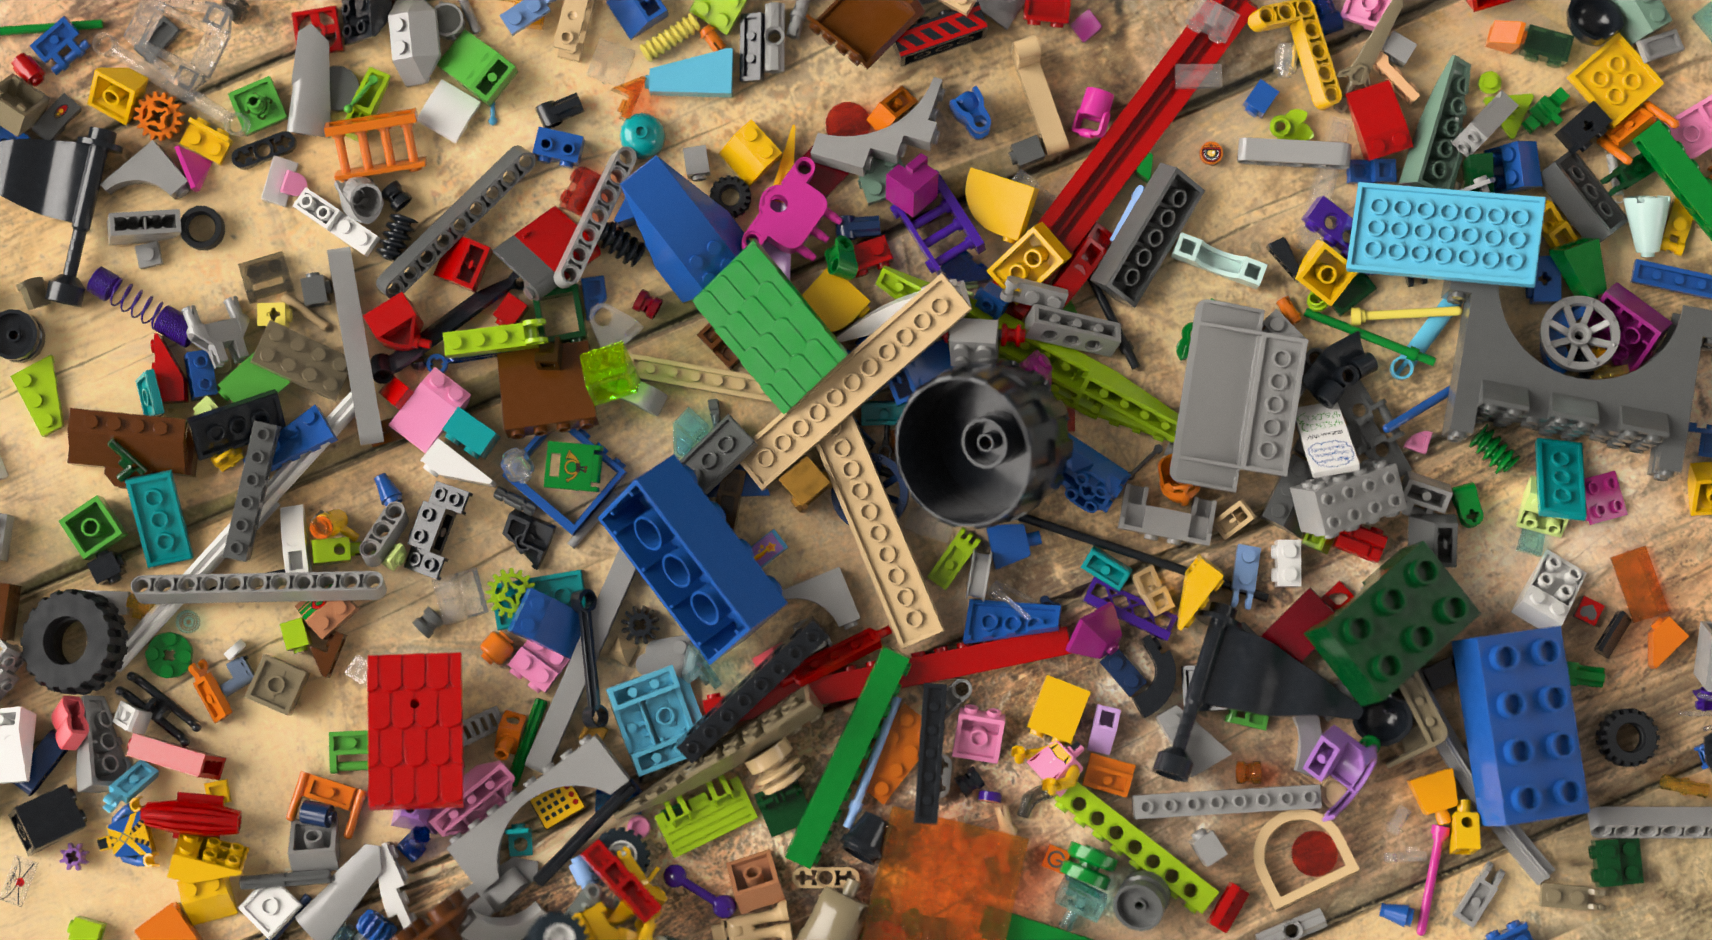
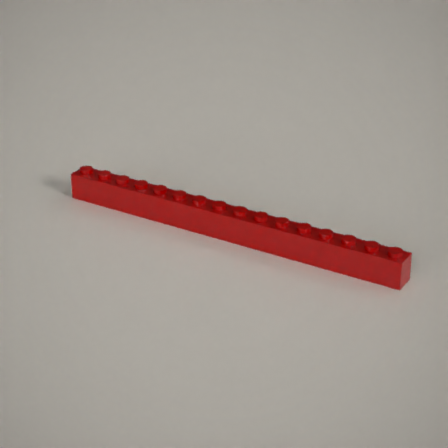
M1060 623L1059 631L1004 638L996 641H983L976 645L964 644L963 642L956 644L957 649L948 650L947 646L934 648V653L925 655V651L911 653L912 658L909 660L911 667L906 676L902 675L899 684L902 685L900 689L1072 654L1066 650L1070 641L1067 626L1061 627ZM876 660L866 662V667L857 669V665L843 667L844 672L834 673L833 671L808 685L822 705L858 698ZM792 683L782 688L778 684L738 722L755 718L801 687L796 683ZM720 692L707 695V700H702L705 714L724 697H721Z

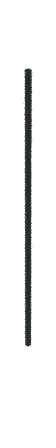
M882 466L881 476L890 478L895 475L889 468ZM1029 514L1015 519L1184 576L1185 571L1189 568ZM1223 579L1224 582L1221 588L1232 591V581ZM1256 589L1253 594L1254 599L1267 602L1269 597L1268 593ZM1239 592V594H1242V595H1245V596H1246V593H1244V592Z

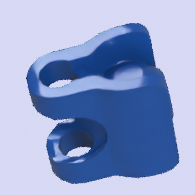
M977 86L972 88V92L966 91L955 99L950 100L949 109L959 123L965 126L972 138L982 140L988 136L991 118L984 107V98ZM980 122L984 126L977 127L975 123Z

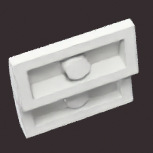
M441 79L421 110L417 122L456 144L467 129L468 122L480 107L481 102Z

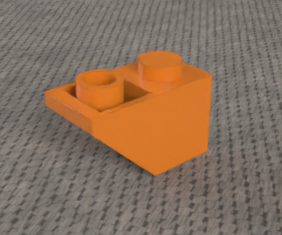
M1495 20L1490 27L1485 47L1512 54L1526 40L1528 31L1524 30L1526 23Z

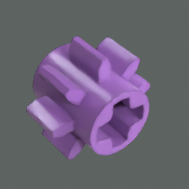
M68 843L69 849L60 850L63 854V859L59 862L67 864L66 870H71L75 866V869L79 871L81 870L80 864L89 863L86 860V854L89 851L82 849L83 843H79L76 848L73 843ZM77 852L78 860L73 861V857L70 855Z

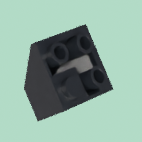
M342 0L341 11L343 14L345 45L349 46L375 37L388 22L392 1Z

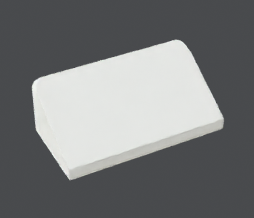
M273 156L261 197L263 201L286 207L289 195L280 192L286 171L296 172L298 163L279 156Z

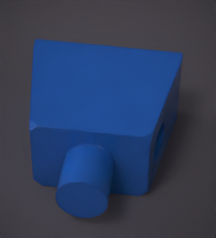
M1006 524L986 528L995 570L1030 557L1029 547L1042 544L1040 532L1026 533L1024 524Z

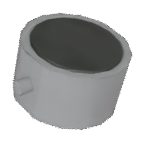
M441 1L439 5L434 7L437 10L439 37L455 41L464 31L465 17L455 4L443 3Z

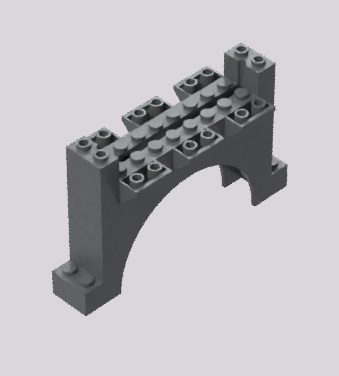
M1444 280L1441 298L1447 299V302L1451 304L1464 303L1442 437H1448L1447 441L1461 443L1462 440H1466L1468 436L1473 434L1475 423L1484 424V421L1492 422L1495 427L1507 428V425L1510 426L1516 422L1521 423L1520 426L1523 428L1539 431L1538 434L1542 436L1556 434L1561 435V439L1575 441V438L1585 435L1589 436V439L1592 441L1607 444L1608 448L1621 449V447L1630 448L1629 451L1633 453H1643L1651 448L1647 475L1654 476V480L1668 481V479L1682 473L1700 351L1712 350V310L1683 305L1681 314L1672 313L1671 322L1673 324L1668 329L1656 353L1644 366L1619 377L1588 380L1567 376L1548 368L1533 358L1521 346L1511 332L1504 317L1499 296V285Z

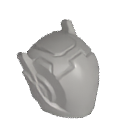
M353 177L342 183L335 180L334 186L340 194L343 212L351 219L360 223L370 224L374 222L382 211L384 201L381 191L374 184L373 179Z

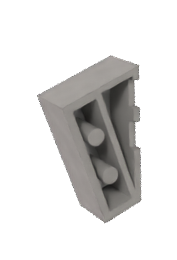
M1174 705L1155 716L1171 746L1173 745L1183 714V710L1178 705ZM1196 721L1194 722L1185 750L1193 762L1190 777L1196 776L1232 755L1228 749Z

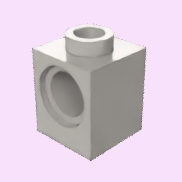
M1393 31L1387 37L1381 50L1388 56L1389 61L1403 68L1417 44L1398 32Z
M706 145L683 148L688 179L692 178L693 181L706 180V176H711Z

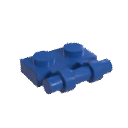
M63 16L29 46L44 63L53 58L56 64L51 70L54 74L58 75L62 70L66 71L70 68V64L76 58L84 56L86 54L85 51L91 44L86 39L78 44L74 39L81 33L66 16ZM68 45L72 50L62 57L59 52Z

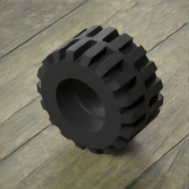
M1620 709L1604 716L1605 720L1600 721L1598 725L1600 729L1596 730V735L1599 737V740H1596V744L1600 745L1601 748L1599 752L1606 756L1605 759L1607 761L1613 762L1617 766L1636 767L1647 763L1649 758L1654 757V750L1659 748L1657 740H1660V735L1656 733L1659 729L1657 725L1653 724V718L1646 716L1647 713L1638 711V709ZM1624 724L1633 725L1639 734L1638 745L1629 752L1622 750L1616 740L1617 731Z

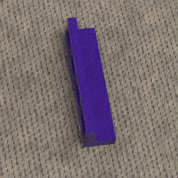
M1093 577L1082 602L1098 609L1109 603L1105 601L1106 599H1109L1114 604L1112 597L1123 595L1126 597L1129 606L1121 609L1114 605L1118 619L1163 641H1168L1178 616L1168 611L1159 614L1171 618L1165 630L1156 625L1154 620L1156 616H1153L1149 609V617L1142 619L1135 615L1133 607L1139 605L1146 606L1143 599L1122 589L1119 592L1097 577ZM1096 583L1105 587L1108 594L1107 597L1099 598L1091 594ZM1109 589L1116 592V594L1111 595ZM1130 599L1137 602V604L1132 605Z

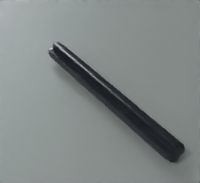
M630 782L621 786L533 876L535 883L541 887L544 886L636 792L635 786Z

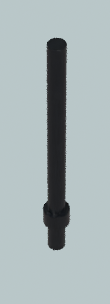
M1092 272L1087 281L1106 319L1119 323L1103 290L1090 280L1094 274ZM1121 328V343L1118 348L1121 354L1125 355L1131 369L1134 370L1140 367V364L1133 352L1134 347L1131 341L1127 340Z

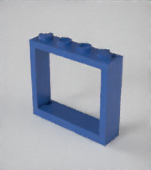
M580 428L579 430L571 429L569 431L582 444L594 445L588 440L591 435ZM551 432L544 436H535L502 476L574 536L626 476L627 472L624 470L626 465L617 457L613 460L606 455L608 450L605 447L603 451H594L595 455H603L602 461L617 474L573 524L515 475Z

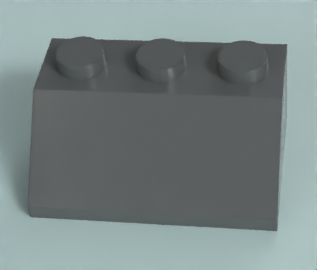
M1294 454L1290 456L1287 477H1279L1259 517L1298 538H1301L1304 532L1300 530L1290 487L1299 485L1305 480L1316 479L1313 478L1308 461Z

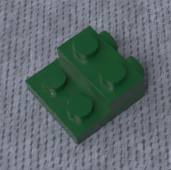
M1639 838L1591 840L1588 853L1590 860L1593 859L1594 869H1591V880L1595 883L1596 887L1644 883Z

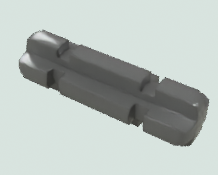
M500 486L494 492L493 496L495 499L501 502L504 501L505 504L519 511L524 510L523 512L529 516H533L537 510L535 503L531 501L526 502L525 498L510 491L507 492L506 489Z

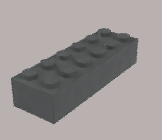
M1160 162L1090 280L1118 302L1135 308L1205 190L1177 167Z

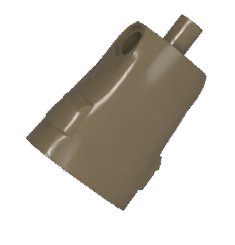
M848 877L842 891L826 886L820 894L811 916L804 927L799 930L795 940H859L870 905L855 898L861 882Z

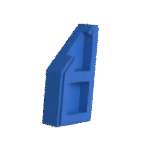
M604 275L581 278L587 321L592 320L607 300Z

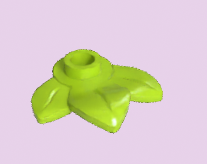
M1292 109L1286 115H1277L1271 120L1269 125L1271 133L1277 139L1308 141L1314 137L1311 128L1304 123L1308 113L1302 109ZM1279 122L1285 123L1283 130L1277 129L1276 126Z

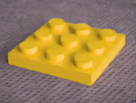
M1619 32L1567 77L1589 104L1595 101L1609 116L1612 122L1608 125L1612 129L1664 84L1647 63H1643L1641 56Z

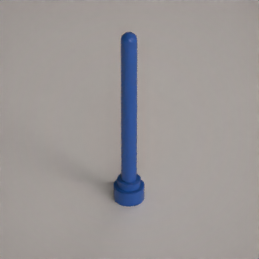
M1450 385L1385 424L1383 431L1390 433L1446 399L1449 394Z

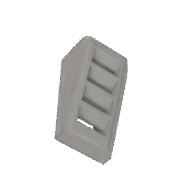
M497 705L463 721V727L467 726L471 734V738L468 739L463 729V747L498 730V725L494 727L488 716L492 713L499 725L502 715ZM483 717L489 728L486 731L480 721ZM473 722L476 723L480 731V734L478 735L476 734L471 724Z

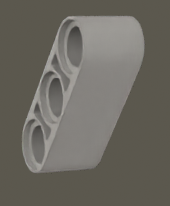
M391 502L385 507L362 541L359 551L366 565L370 567L379 566L407 527L409 517L403 504L400 502ZM395 514H401L397 518H392ZM384 532H389L386 536H380ZM376 551L373 555H368L369 552Z

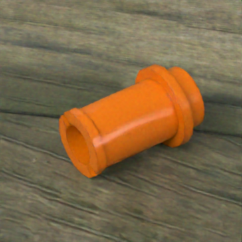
M709 24L699 31L701 34L700 38H704L713 52L724 49L726 44L723 43L715 32V26L712 27Z
M1289 295L1276 302L1284 317L1292 325L1302 320L1300 317L1302 315L1301 312H1297Z

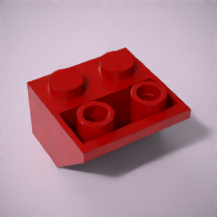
M462 237L440 258L433 276L476 293L492 257L493 250L491 247L472 239Z

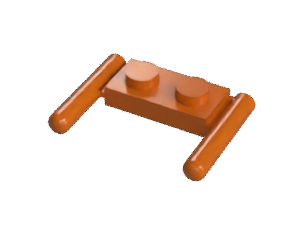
M1647 100L1643 103L1642 107L1639 106L1613 129L1610 128L1604 137L1601 136L1597 139L1596 143L1626 165H1630L1633 162V158L1621 150V148L1654 124L1656 118H1659L1673 129L1678 128L1680 123L1677 119Z
M301 771L286 819L288 821L295 820L302 796L351 811L343 836L345 839H352L367 791Z

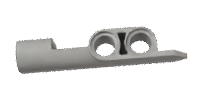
M309 24L298 31L287 132L325 137V123L331 122L329 41L312 24Z
M365 844L333 874L330 884L295 916L297 922L313 940H333L383 872L381 846Z
M512 857L500 865L501 877L481 893L473 883L463 889L462 893L467 899L476 892L480 895L468 907L467 912L473 909L479 914L490 917L493 913L503 910L534 881L533 876L539 871L538 861Z

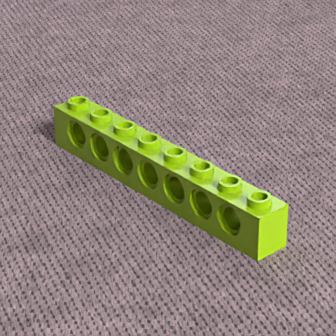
M1079 782L1074 787L1068 788L1061 797L1057 794L1054 796L1053 799L1057 801L1055 806L1065 814L1067 811L1074 814L1073 820L1083 828L1088 825L1094 830L1092 835L1101 842L1106 839L1112 844L1110 849L1120 857L1124 853L1131 859L1128 863L1135 869L1140 871L1143 868L1145 871L1153 872L1162 877L1169 887L1170 896L1175 900L1178 897L1186 902L1184 907L1193 914H1196L1197 911L1203 914L1218 895L1219 891ZM1077 797H1082L1085 800V807L1080 811L1075 810L1073 807V801ZM1100 811L1104 816L1103 822L1099 825H1095L1091 821L1092 814ZM1113 826H1119L1122 829V835L1118 839H1113L1110 836V829ZM1133 840H1137L1141 846L1139 852L1135 854L1131 853L1128 849L1129 843ZM1150 855H1156L1159 858V864L1154 868H1150L1147 865V858ZM1169 869H1174L1177 872V879L1174 882H1168L1165 878V874ZM1192 883L1196 887V892L1193 896L1188 897L1184 894V887Z

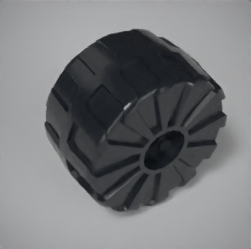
M1002 358L960 364L945 370L932 380L919 386L909 396L908 404L903 410L901 417L898 418L895 428L897 456L895 460L897 468L914 501L921 508L926 509L929 513L939 518L940 522L953 527L974 526L976 529H985L1018 519L1040 506L1044 498L1057 491L1063 483L1065 477L1062 473L1066 461L1073 455V439L1069 438L1067 423L1070 419L1064 402L1057 400L1051 392V385L1048 380L1035 370L1026 371L1017 362Z

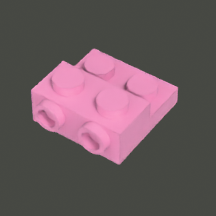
M1346 0L1339 17L1341 20L1362 25L1364 29L1373 31L1391 0Z
M527 640L508 663V666L511 667L509 672L518 679L525 677L529 680L528 686L534 691L540 693L542 690L547 693L570 662V659Z
M971 704L965 705V708L960 707L952 757L998 764L1006 714H1001V710L996 708L981 711L978 710L977 706Z

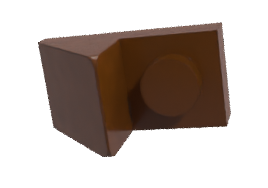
M335 631L334 635L331 634L326 643L327 652L310 646L323 677H331L348 635Z

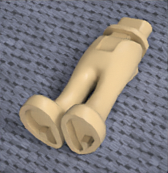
M787 900L780 901L771 910L739 915L726 921L721 920V924L711 925L713 940H762L767 938L794 940L792 922L755 928V925L790 920L791 915Z

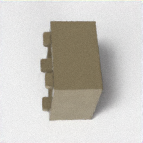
M11 74L0 82V126L19 137L34 126L45 113L50 97L22 80L19 76Z
M263 654L245 697L282 714L292 716L311 673L271 655Z

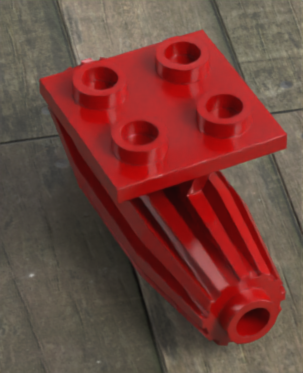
M177 792V800L147 802L146 807L143 806L141 808L140 820L144 821L145 826L173 833V838L175 839L179 838L180 833L220 839V835L240 833L242 812L225 807L224 796Z

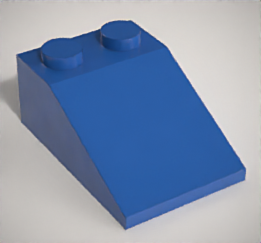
M526 588V592L507 630L568 659H571L581 637L578 613L568 605L533 588Z

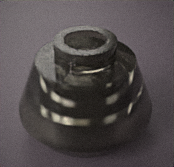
M246 0L221 1L222 8L235 24H243L249 14L247 9L250 5Z

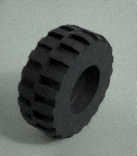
M76 589L53 592L50 598L44 597L38 602L39 606L30 611L28 615L30 617L24 623L22 629L24 633L23 637H21V646H23V652H21L22 659L27 663L26 669L29 674L36 676L35 681L38 684L46 686L48 690L53 692L85 695L90 694L92 690L98 691L104 688L105 682H111L116 677L115 673L117 670H121L124 664V655H127L128 647H126V640L128 639V631L125 630L124 625H126V622L122 615H118L119 609L114 603H108V599L102 595ZM80 621L87 633V646L83 655L71 664L63 654L62 639L68 627L74 622Z

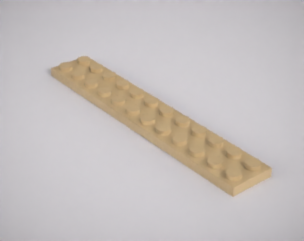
M941 273L839 362L786 414L783 415L781 413L755 435L752 439L758 446L740 463L761 490L767 489L968 314L972 307L946 276Z
M852 414L819 442L816 447L900 648L905 649L945 630L856 418Z

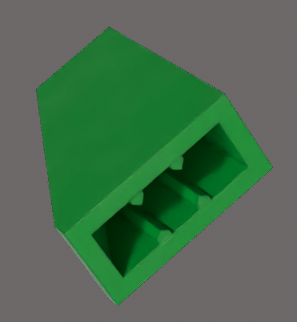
M1583 237L1549 249L1550 256L1574 296H1587L1598 299V295L1603 294L1607 290L1599 238Z

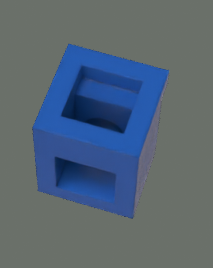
M991 281L984 288L980 287L974 296V299L977 300L975 307L993 317V320L1000 319L1010 302L1000 299L1003 289Z

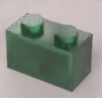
M1531 24L1525 29L1528 31L1524 44H1521L1519 55L1524 56L1525 60L1530 62L1543 61L1552 68L1563 67L1568 62L1574 36Z

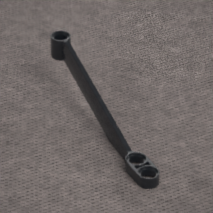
M513 271L507 279L486 287L464 300L420 333L421 338L432 340L431 348H433L443 340V333L456 331L510 290H523L524 281H516L519 276ZM419 347L410 351H395L390 355L379 353L372 356L370 363L374 381L379 384L390 382L395 373L406 368L430 349Z

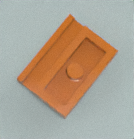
M1090 753L1082 785L1127 798L1136 765Z

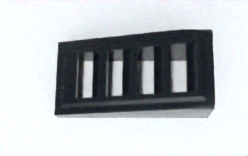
M1282 237L1269 243L1266 246L1267 250L1294 281L1298 283L1299 281L1295 277L1299 270V265L1286 238Z

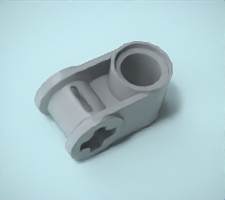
M958 679L947 688L946 705L949 708H945V719L971 695L972 685L967 679ZM959 682H964L968 685L969 691L966 695L961 696L956 693L955 687Z

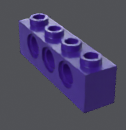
M1324 195L1317 197L1301 220L1306 223L1305 227L1313 233H1319L1324 237L1323 241L1327 245L1338 248L1341 251V256L1347 260L1350 241L1346 243L1343 240V233L1347 232L1351 237L1353 218ZM1326 218L1332 221L1331 229H1328L1325 225Z

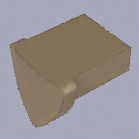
M43 277L30 278L16 285L18 291H21L28 310L51 304L50 300L45 299L46 288L43 283Z

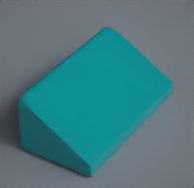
M1096 546L1092 547L1080 567L1119 592L1133 571L1132 568Z

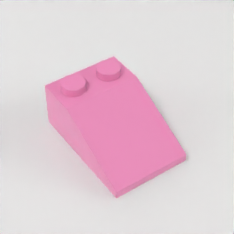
M434 367L392 419L389 426L426 453L437 438L445 432L442 428L457 407L464 410L468 406L471 394Z

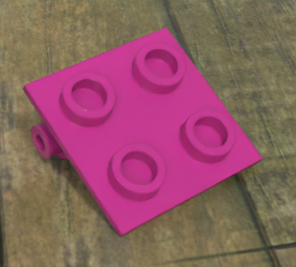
M1615 471L1585 478L1586 521H1589L1590 525L1628 515Z

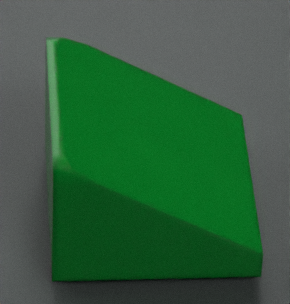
M1148 153L1135 171V175L1147 184L1151 179L1152 153Z

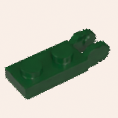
M1640 153L1633 157V162L1630 165L1623 163L1615 168L1612 173L1601 179L1600 182L1603 185L1609 183L1615 177L1618 179L1620 185L1613 187L1608 192L1611 197L1654 173L1655 170Z

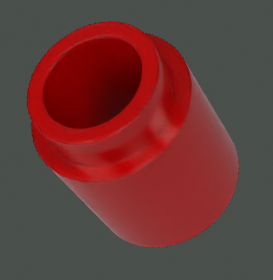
M21 53L13 59L11 63L13 70L22 80L34 87L44 81L45 71L31 55Z

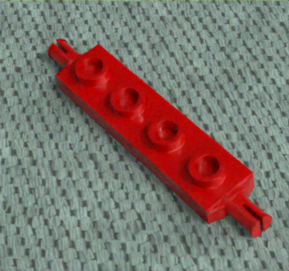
M888 625L877 631L869 627L805 659L779 684L782 688L792 683L803 687L882 648L881 639L892 634V630Z

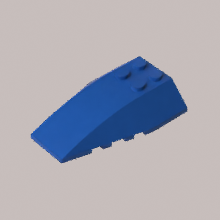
M657 155L620 183L655 268L682 303L692 300L742 251L741 242L744 232L730 213ZM749 239L746 240V244L748 245L751 242Z

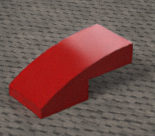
M394 376L378 393L400 410L414 392Z

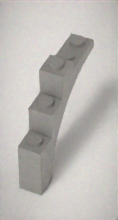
M933 77L930 87L916 107L902 119L884 129L857 136H833L818 133L811 150V159L814 163L864 177L866 170L871 169L874 158L897 164L899 158L904 157L907 145L931 151L933 144L937 145L940 137V131H937V122L935 121L939 110L936 108L938 101H943L946 90L943 88L942 79Z

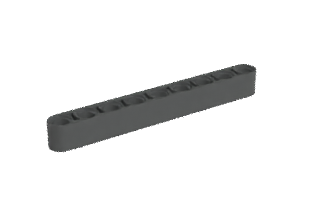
M519 145L510 148L377 278L376 287L388 298H392L400 292L405 293L535 166V156Z

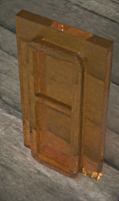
M1646 546L1631 551L1627 550L1625 553L1610 557L1633 623L1653 618L1669 611Z

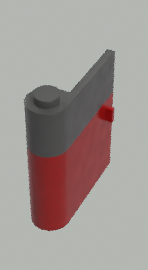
M553 206L493 249V253L524 280L523 291L530 300L539 301L558 287L554 282V273L577 225L559 208ZM583 232V238L589 242L588 234ZM596 244L587 265L601 255L598 244ZM573 252V257L580 261L578 253ZM564 271L566 280L570 278V275Z

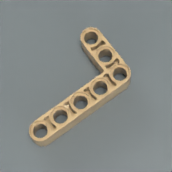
M1033 35L1012 43L1011 48L1012 60L1047 156L1068 150V140L1040 64L1041 49L1037 37Z

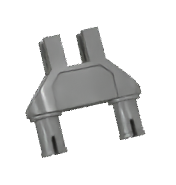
M233 296V300L232 297H229L223 301L230 317L227 320L204 324L201 323L195 305H192L191 309L190 306H187L181 310L188 326L186 334L189 340L209 354L214 369L223 367L224 362L228 361L226 348L229 349L235 364L245 361L244 358L249 356L243 337L250 319L246 314H243L237 296Z

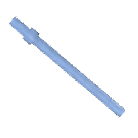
M892 697L890 703L892 706L887 718H884L881 731L875 741L855 796L849 802V811L843 824L844 827L851 829L858 812L861 813L864 805L862 803L902 698Z

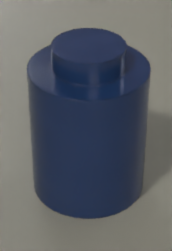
M306 800L300 808L299 819L304 824L329 828L336 822L337 811H335L333 805Z

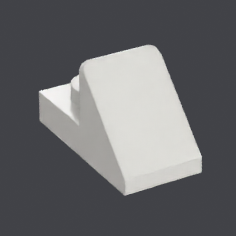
M121 700L112 722L128 732L145 734L153 713Z

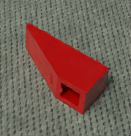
M154 333V339L151 340V352L155 353V362H152V369L155 372L162 404L189 403L188 379L164 338L160 334Z

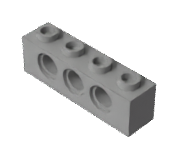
M1035 303L1025 318L1026 338L1107 357H1111L1121 343V323Z

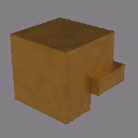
M808 456L804 457L779 479L784 488L793 497L790 501L799 512L806 511L808 506L827 489L833 488L827 472L824 471L822 473Z

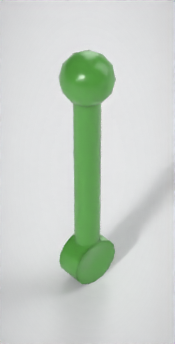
M371 75L368 79L369 82L353 101L345 105L344 111L346 113H351L354 105L372 85L378 83V78L375 75Z

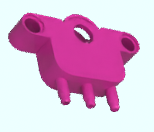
M808 157L799 158L782 180L781 185L768 187L763 192L759 203V214L743 235L741 242L742 250L747 246V239L756 238L762 247L768 241L784 253L793 254L798 252L811 261L816 259L817 256L804 246L810 235L825 243L829 241L830 237L817 228L824 216L838 225L841 224L843 219L827 207L825 196L808 184L815 171V164L812 159ZM800 166H807L810 172L802 174L798 168ZM780 200L785 203L786 209L782 212H776L770 207V203Z

